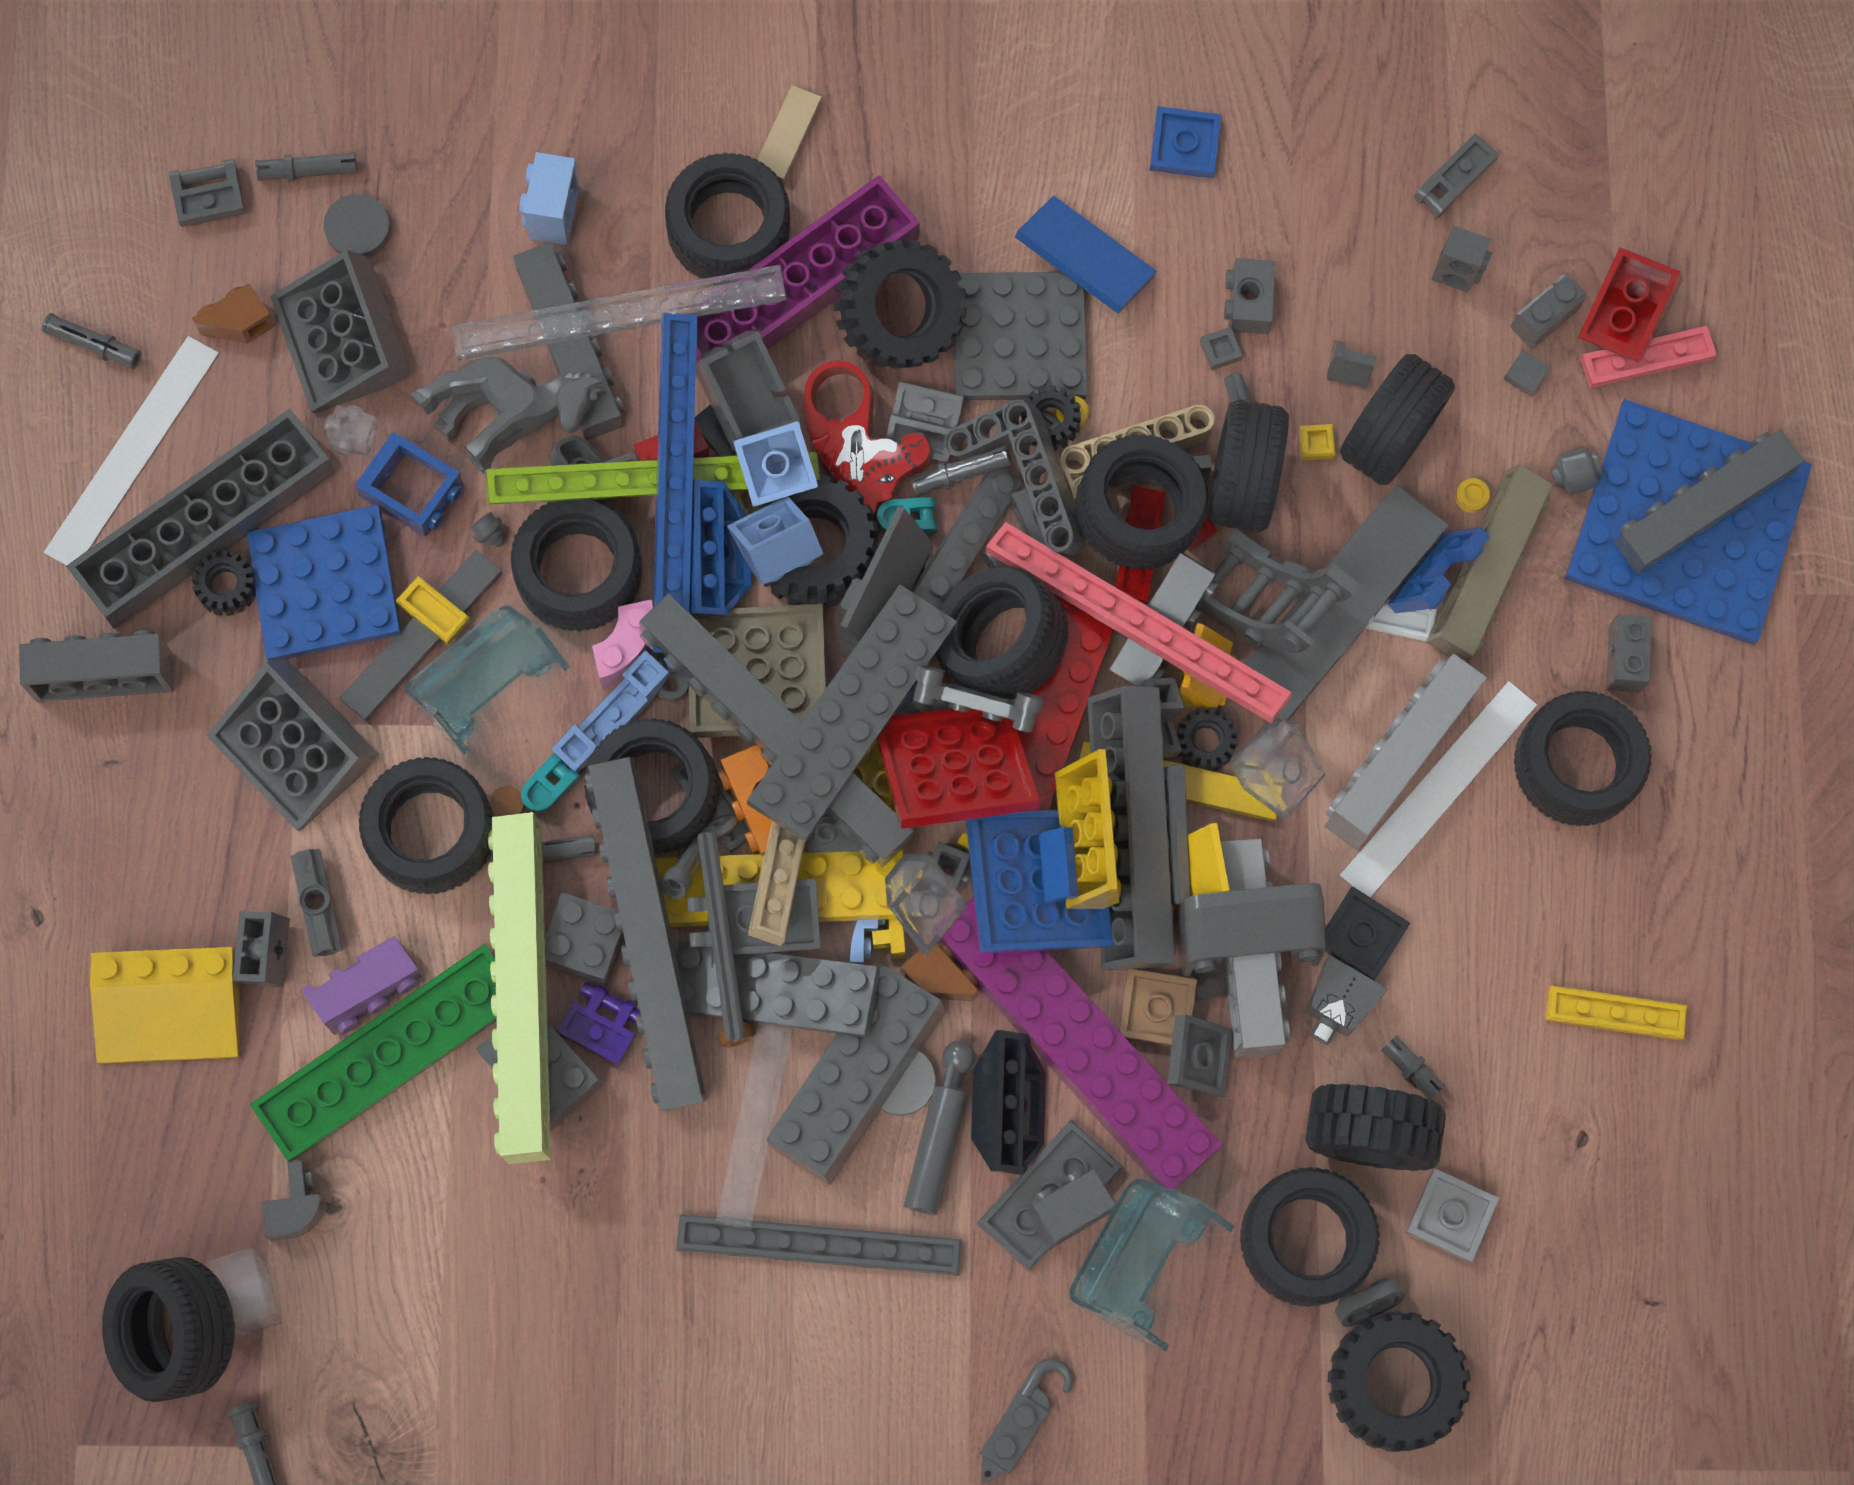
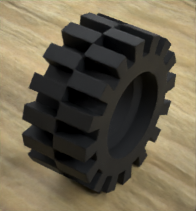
M1050 385L1049 391H1045V387L1042 386L1039 387L1038 394L1033 390L1029 394V400L1025 398V402L1036 407L1040 412L1046 408H1056L1062 412L1064 419L1061 425L1053 429L1047 428L1054 450H1057V445L1061 444L1062 448L1068 446V440L1073 442L1076 439V432L1079 433L1081 412L1079 403L1075 402V396L1072 393L1068 396L1067 389L1061 387L1059 392L1056 391V386ZM1027 411L1021 413V424L1027 418ZM1037 441L1033 442L1032 445L1036 446Z
M222 550V555H218L216 551L211 552L212 558L207 559L204 556L201 559L203 563L201 567L196 564L194 568L196 575H192L191 580L194 584L192 586L194 593L201 604L209 612L213 610L216 615L222 616V612H225L227 616H232L233 610L236 609L241 613L244 611L242 606L245 603L248 606L251 605V596L256 597L253 570L245 558L242 559L236 552H233V555H230L228 550ZM231 572L236 575L237 586L231 593L222 595L213 591L212 582L219 573Z
M1200 707L1197 709V712L1192 710L1187 714L1186 718L1182 719L1176 733L1182 749L1178 757H1183L1182 762L1185 765L1189 763L1196 768L1209 771L1214 768V771H1217L1223 764L1226 765L1230 761L1238 745V730L1233 727L1234 721L1232 718L1227 719L1225 717L1226 713L1221 710L1219 714L1215 712L1216 708L1210 707L1209 710H1204V707ZM1201 728L1214 730L1219 737V746L1213 751L1200 750L1194 743L1193 737L1195 732Z

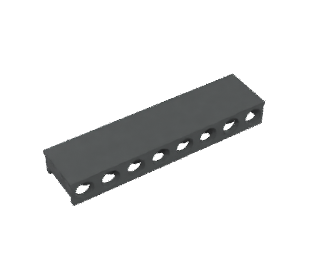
M1397 484L1327 565L1326 568L1335 563L1359 582L1361 586L1349 599L1342 602H1334L1307 634L1315 642L1307 650L1296 653L1278 651L1260 645L1245 663L1248 667L1291 692L1290 700L1274 720L1276 727L1280 730L1364 631L1372 617L1378 614L1385 603L1394 595L1438 542L1448 527L1446 522ZM1302 595L1279 624L1284 623L1287 619L1289 620L1308 597Z

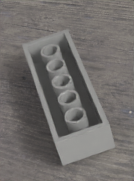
M1454 653L1447 662L1440 659L1423 685L1421 684L1403 709L1408 714L1401 711L1384 735L1388 740L1381 737L1364 761L1368 764V767L1362 763L1345 786L1349 792L1347 793L1342 789L1325 813L1330 818L1324 827L1355 850H1358L1487 677Z
M1261 838L1221 842L1230 891L1272 887L1271 882H1266L1265 869H1269V853L1267 848L1262 849ZM1280 952L1223 958L1234 1058L1276 1056L1284 1047L1285 1040L1290 1038L1288 1020L1282 1019L1281 1006L1285 1005L1286 1002L1285 989L1283 984L1278 985L1277 971H1281L1282 967Z

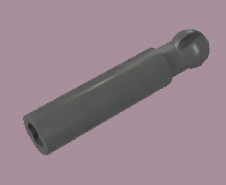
M963 1041L950 1043L942 1053V1062L947 1069L944 1083L933 1088L903 1207L923 1214L938 1215L967 1100V1095L961 1090L964 1074L970 1072L976 1064V1053L973 1047Z

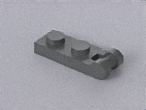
M1475 133L1418 189L1414 198L1420 204L1423 202L1431 208L1430 212L1436 218L1441 217L1449 206L1497 160L1499 153ZM1437 187L1445 193L1441 199L1433 193Z

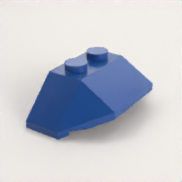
M693 480L689 608L692 614L726 616L751 587V569L727 527L747 515L738 501L729 492L730 489L725 482Z

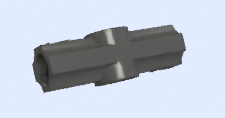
M307 849L291 855L290 858L299 893V905L303 911L313 957L336 954L343 950L334 911L335 902L330 894L321 850ZM324 896L325 902L320 909H309V902L313 897Z

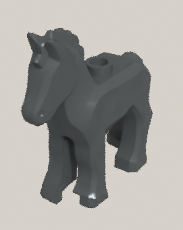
M490 356L471 360L469 364L460 367V370L444 372L434 382L410 394V397L423 412L429 415L436 410L439 403L453 396L449 405L438 414L439 419L433 423L436 429L449 442L457 435L458 426L468 411L476 406L490 403L498 417L465 446L468 452L466 455L472 464L481 473L485 474V470L491 468L492 462L499 452L512 446L520 438L535 432L558 413H560L561 428L567 433L576 432L580 428L582 418L590 409L592 402L597 401L598 396L607 393V390L601 387L603 385L601 379L593 378L589 374L582 375L581 372L576 374L570 372L564 377L559 375L552 382L549 381L546 384L536 386L535 380L527 371L522 370L519 373L503 358Z

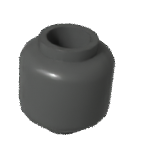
M1579 447L1560 453L1556 458L1557 467L1551 468L1556 487L1563 486L1568 494H1575L1596 487L1599 481L1598 477L1603 476L1596 452H1590L1586 447Z

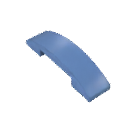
M646 650L622 674L625 677L622 682L581 725L577 727L574 724L551 748L574 772H578L587 765L591 759V754L595 751V747L599 746V742L602 739L604 740L608 733H612V730L618 729L620 725H626L627 722H634L669 677L670 673Z

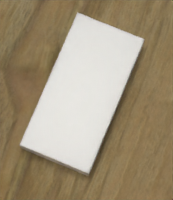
M1389 599L1378 614L1372 617L1365 628L1426 642L1434 625L1437 610L1426 609L1415 612L1394 613L1387 605L1390 601Z

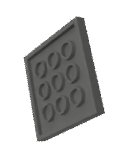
M1062 272L959 273L962 279L957 282L959 289L965 288L967 298L961 299V307L967 308L966 318H961L958 322V325L963 327L959 337H954L955 394L965 396L964 400H1025V398L1029 400V394L1033 390L1038 394L1039 387L1044 386L1045 391H1049L1050 385L1056 386V391L1060 392L1062 387L1067 389L1068 396L1072 393L1083 400L1087 399L1083 287Z

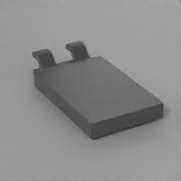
M816 879L797 880L786 937L781 946L748 936L758 883L724 885L733 955L821 949ZM706 897L687 898L689 913L708 911ZM710 922L709 932L689 933L691 948L713 946Z

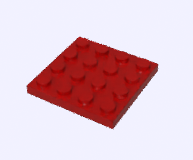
M949 708L893 716L877 738V744L901 829L1039 810V797L1017 729L1012 727L1014 720L1003 717L1002 721L987 719L982 716L983 711L970 708L969 712Z

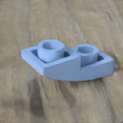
M885 919L857 920L851 943L850 963L864 965V959H871V938H864V935H872V931H878V925H885Z

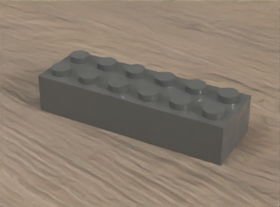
M883 965L880 969L868 1038L836 1034L766 1140L775 1151L831 1185L945 1013L942 1001Z

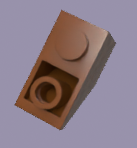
M249 283L243 287L233 288L226 294L225 298L214 305L208 304L202 307L197 312V315L192 317L202 336L246 344L275 327L270 313Z
M933 940L929 941L901 966L900 973L907 980L939 999L973 1001L978 995V989L976 988L978 985L977 980L967 969L964 968L960 971L952 962L955 956L943 943L937 945Z

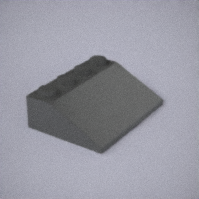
M345 250L270 296L312 413H317L386 389L411 374L369 257Z
M900 506L897 507L840 625V654L845 657H849L897 587L902 585L909 591H912L933 558L934 544L909 513Z
M288 659L266 662L207 734V737L297 831H301L355 782L378 755Z

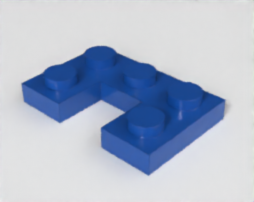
M1482 527L1444 533L1387 605L1394 613L1432 610L1438 607L1445 598L1444 593L1451 586V583L1445 578V571L1454 563L1471 562L1479 557L1483 552L1482 546L1490 536Z

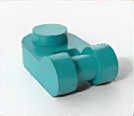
M934 498L893 499L884 502L878 509L877 523L884 533L898 506L904 508L909 515L910 512L920 513V520L914 521L926 535L938 532L937 521L933 518V511L936 510Z
M554 753L522 787V802L530 812L537 814L545 813L568 790L578 783L582 775L566 767L563 764L564 761ZM552 774L561 779L555 786L547 780Z

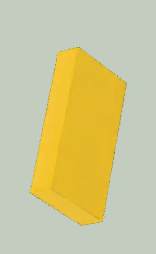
M419 576L396 600V603L447 645L471 621L469 616Z

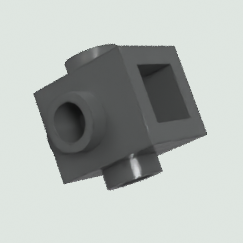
M938 842L934 853L928 851L921 870L926 872L924 882L930 884L929 889L941 895H948L949 892L956 895L959 886L966 888L972 874L971 867H968L970 854L965 853L966 851L955 844L947 843L945 845ZM943 868H949L952 870L953 875L950 876L940 871Z

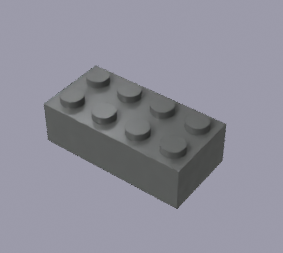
M140 630L136 631L133 636L103 633L99 635V638L93 639L72 635L65 637V641L53 642L47 638L31 639L30 643L19 644L20 685L36 702L173 692L172 652L161 636L155 634L154 631Z

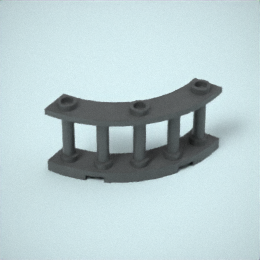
M1236 528L1223 545V548L1227 550L1226 558L1215 569V572L1218 573L1214 581L1219 583L1217 588L1237 564L1245 563L1257 571L1258 576L1231 608L1224 606L1211 597L1209 601L1203 598L1196 610L1204 612L1223 626L1243 636L1255 647L1263 645L1278 651L1296 653L1307 650L1315 642L1307 634L1334 602H1342L1349 599L1361 584L1335 563L1328 568L1318 569L1314 574H1309L1310 571L1307 567L1288 560L1282 565L1270 559L1272 553L1257 544ZM1275 582L1285 587L1284 591L1259 621L1243 616L1245 611L1268 584L1272 585ZM1301 595L1308 597L1289 620L1287 619L1281 624H1274L1295 597H1301Z

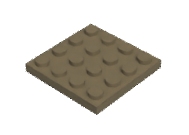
M823 604L731 608L726 616L692 614L691 610L689 611V614L795 717L803 722L826 689ZM689 686L690 732L695 737L740 736L736 731L738 726L730 718L727 721L722 719L712 707L714 702L706 694L700 697Z

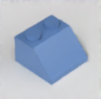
M788 496L727 526L751 571L763 585L768 582L778 581L785 573L797 567L807 566L815 558L823 555L810 520Z

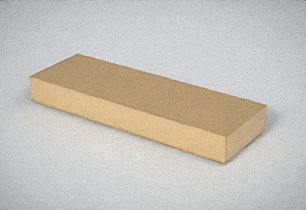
M793 85L758 157L759 162H763L765 166L770 167L771 171L776 173L781 183L785 182L822 102L821 96Z

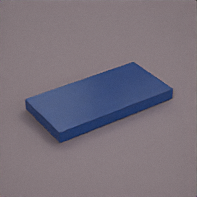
M1054 195L1018 229L1015 235L1017 240L1118 314L1154 278L1157 272Z

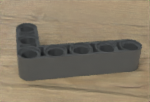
M1013 400L958 425L947 433L944 441L947 452L961 460L1003 445L1009 446L1012 444L1048 548L1068 557L1076 556L1083 550L1085 545L1084 534L1081 533L1080 527L1077 524L1076 511L1044 418L1039 409L1023 400ZM1024 411H1027L1026 420L1019 424V416ZM997 424V433L990 438V430ZM968 438V446L965 450L961 451V443L964 439ZM1037 441V449L1030 455L1029 448L1033 442ZM1045 471H1048L1047 481L1040 485V476ZM1058 501V511L1051 516L1050 508ZM1066 532H1069L1068 543L1061 547V537Z

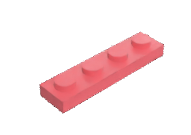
M1703 326L1653 338L1639 363L1606 349L1583 354L1580 360L1589 388L1591 389L1712 361L1716 358L1717 353L1708 326Z

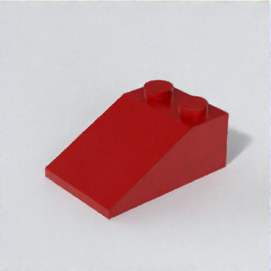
M1619 247L1578 338L1639 363L1665 318L1683 281L1681 271Z

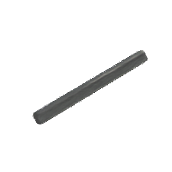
M706 832L698 835V844L725 1037L728 1041L741 1040L744 1038V1028L717 836L715 832Z

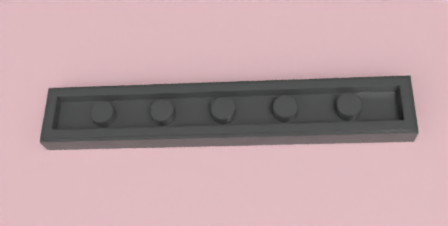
M475 550L438 592L466 614L502 575V570L478 550ZM414 617L401 630L402 635H397L340 696V700L366 722L441 641L440 638Z

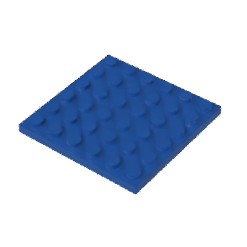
M1624 399L1620 405L1601 464L1603 476L1598 477V484L1593 488L1564 579L1755 645L1761 634L1812 464L1804 461L1796 472L1637 575L1614 544L1621 534L1619 529L1633 518H1636L1639 522L1647 517L1645 512L1659 501H1663L1666 504L1673 500L1672 494L1688 483L1693 487L1699 483L1698 477L1711 467L1715 466L1719 470L1725 466V459L1737 450L1741 449L1745 453L1753 446L1751 442Z

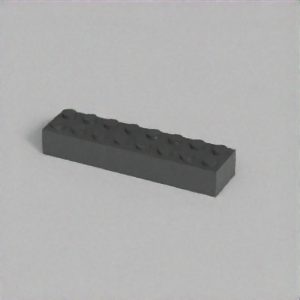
M289 408L73 560L66 567L113 629H115L194 573L196 564L200 567L203 564L201 559L204 556L210 559L212 558L211 552L214 551L218 555L221 554L222 550L228 549L245 537L247 532H251L335 473L328 456Z
M1121 686L1088 698L1090 754L1098 749L1106 750L1108 776L1112 781L1110 803L1111 810L1115 815L1113 838L1114 844L1118 849L1116 872L1121 884L1119 903L1108 907L1113 945L1101 948L1102 970H1142L1175 963L1176 945L1173 939L1172 926L1174 910L1171 905L1170 891L1172 875L1169 870L1168 855L1170 840L1167 836L1166 820L1168 806L1165 801L1164 784L1166 771L1163 766L1164 737L1161 731L1162 703L1159 688Z

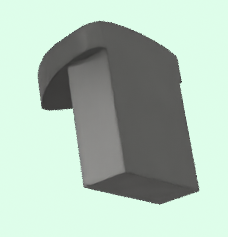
M1334 340L1327 380H1337L1367 388L1376 357L1344 349V342Z

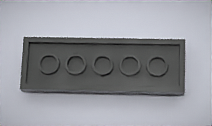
M679 941L676 956L688 1013L723 1019L713 946L691 948L690 943ZM775 953L733 955L742 1021L868 1038L880 969L877 966Z

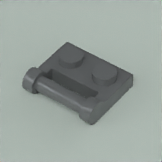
M234 158L224 160V164L182 173L179 170L169 172L177 218L181 227L246 214ZM227 177L228 180L183 190L185 185Z

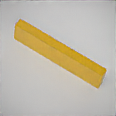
M1550 985L1547 992L1545 1021L1682 1041L1685 1036L1687 1005Z

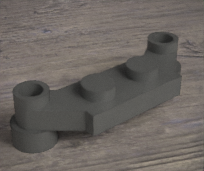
M918 665L915 675L917 685L913 697L914 701L933 705L934 699L950 702L949 707L962 712H969L970 708L983 711V717L995 721H1002L1003 717L1014 720L1013 728L1025 732H1033L1037 713L1042 711L1044 698L1029 693L1017 692L1016 700L1014 701L952 683H942L945 671L930 666Z

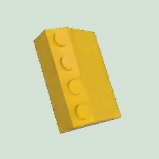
M1098 749L1055 772L1059 827H1070L1073 829L1078 897L1067 899L1066 909H1105L1119 903L1121 884L1116 872L1118 849L1114 844L1113 838L1115 815L1111 810L1110 803L1112 781L1108 776L1106 750Z
M233 947L91 953L90 991L97 1063L239 1058L240 983L233 981L236 950Z

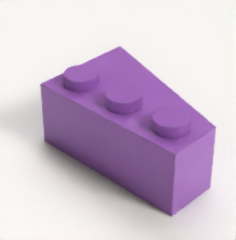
M395 936L358 956V961L341 972L337 968L330 972L329 977L331 979L316 989H313L311 984L301 989L324 1025L333 1035L338 1032L345 1034L359 1024V1018L368 1012L370 1014L379 1012L388 1005L387 999L398 992L401 995L405 994L418 984L417 979L422 975Z

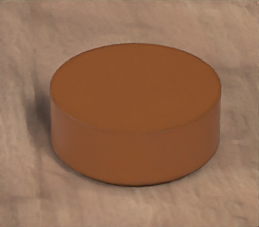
M503 786L495 790L491 795L490 805L495 817L523 814L525 806L521 799V792L511 786Z
M752 1023L743 1024L744 1038L741 1040L728 1041L725 1037V1030L719 1033L722 1047H735L754 1039L755 1032Z

